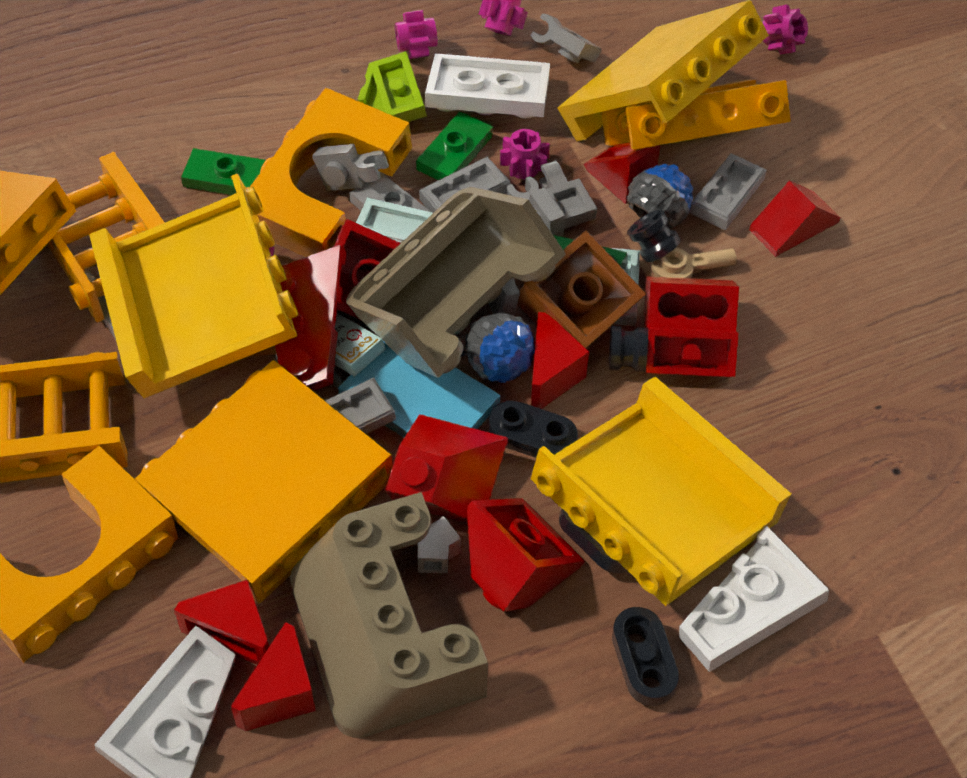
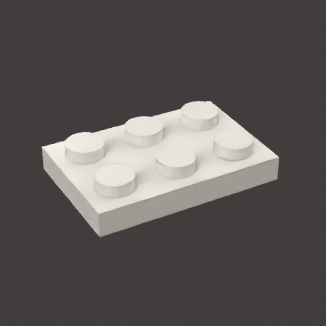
M435 54L425 92V107L437 108L445 112L465 110L476 111L482 115L500 113L516 115L520 118L544 117L550 63Z

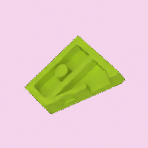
M406 51L369 63L365 74L366 83L361 88L357 99L359 102L407 122L427 116Z

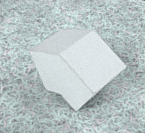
M445 517L432 523L427 536L418 543V573H448L449 560L461 553V537Z

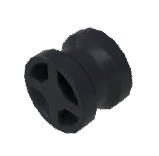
M656 210L646 214L634 222L627 231L630 239L638 242L640 245V255L645 262H653L666 256L681 241L678 233L669 229L667 225L668 217L663 210Z
M611 326L609 370L618 371L625 366L632 367L637 372H645L648 353V329L638 327L634 331H624L620 326Z

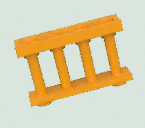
M745 80L710 86L667 123H663L652 101L601 112L605 144L611 146L630 142L631 149L633 150L791 122L786 80L756 85V80Z
M115 152L99 157L103 175L98 177V182L66 194L75 209L105 196L108 199L115 198V206L61 228L47 243L72 283L69 288L80 310L88 308L97 323L105 320L98 299L104 295L101 279L98 278L90 282L83 271L97 265L93 248L73 255L67 244L121 221L125 224L131 222L133 230L115 237L116 242L165 223Z
M94 352L83 356L0 365V483L59 476L98 446L106 451L122 468L128 467V451L120 427L109 428L108 387L125 385V376L117 352ZM90 389V429L63 433L62 392ZM44 394V434L37 437L16 439V398Z

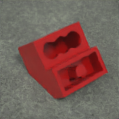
M646 276L644 328L648 329V353L645 372L735 377L739 335L736 328L740 286L733 280Z

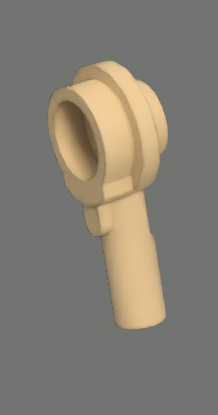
M675 248L666 256L653 261L652 271L655 277L692 279L693 274L700 273L705 269L735 265L736 254L733 248L693 255L688 254L682 249Z

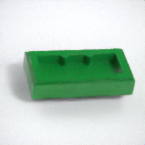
M459 111L417 158L416 170L439 181L467 167L493 137V126Z
M193 148L181 176L182 185L186 188L234 195L236 190L231 176L238 174L244 186L250 187L260 174L262 165L266 160Z

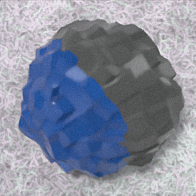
M664 163L663 165L649 168L639 173L628 187L627 201L630 203L629 208L636 212L639 217L645 211L651 213L656 210H663L668 217L667 225L669 228H674L684 219H687L691 203L694 199L692 194L693 187L690 183V178L679 171V167L675 164L667 165Z
M505 313L488 314V316L474 321L470 326L471 330L467 333L465 339L467 342L468 362L483 380L506 383L516 379L522 372H526L534 359L535 342L530 326L523 322L521 316L514 317Z

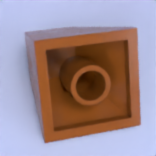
M585 231L564 249L566 255L555 265V270L549 277L539 282L527 281L519 291L520 295L517 305L536 325L538 312H546L580 344L587 348L641 300L646 293L604 248Z

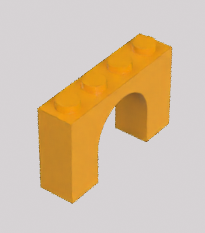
M325 87L318 98L308 104L304 116L296 127L286 133L282 145L273 157L268 158L264 162L260 174L251 186L246 187V189L255 188L264 212L257 214L259 221L265 220L274 243L304 257L332 248L346 220L345 212L309 197L296 188L304 172L315 165L312 157L319 147L354 144L358 154L384 151L389 166L386 169H378V171L392 177L412 149L409 122Z
M100 446L61 474L70 498L101 528L98 544L87 560L64 574L51 577H37L19 571L0 553V638L23 663L34 654L47 650L61 632L75 621L78 622L87 618L101 600L114 590L127 586L140 569L153 559L163 557L171 549L174 542L179 539L172 515Z

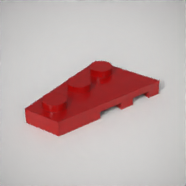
M341 245L282 265L286 280L280 282L283 292L289 291L296 306L298 316L292 318L297 336L275 345L278 364L312 391L333 384L338 332L335 330L337 305L341 304L342 288L339 286L341 266H345L346 250Z

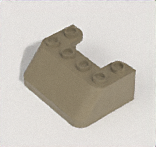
M468 187L452 195L350 291L346 298V303L357 317L407 364L439 378L442 374L453 370L461 360L460 355L463 352V344L453 334L463 331L470 324L471 317L484 304L494 301L501 294L502 287L511 278L526 282L542 281L553 273L555 265L566 253L528 199Z
M421 492L345 515L295 564L291 571L290 582L292 592L337 728L349 737H367L487 697L488 661L477 635L470 628L459 624L446 625L421 633L392 555V551L419 543L429 533L431 526L430 513Z

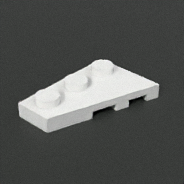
M766 526L757 536V542L746 555L742 553L732 565V571L718 587H713L679 627V638L710 672L827 602L829 589Z
M195 626L95 743V750L131 778H191L233 669L236 654Z

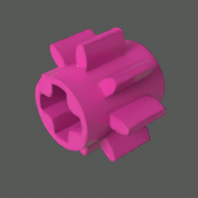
M482 0L478 15L486 19L484 28L506 36H511L515 27L523 29L528 12L520 7L522 0Z
M788 4L773 7V14L763 16L764 21L762 23L769 34L763 42L768 46L769 51L778 50L780 55L796 52V45L805 43L804 39L808 34V22L805 16L800 13L799 8L790 10Z
M423 10L405 12L403 14L404 22L395 23V37L399 52L408 51L409 59L429 56V48L437 47L438 45L434 18L424 19Z
M520 129L514 132L510 138H503V149L500 150V166H509L511 177L526 179L530 176L533 178L537 175L538 171L542 172L541 165L547 164L550 144L546 142L541 143L539 132Z

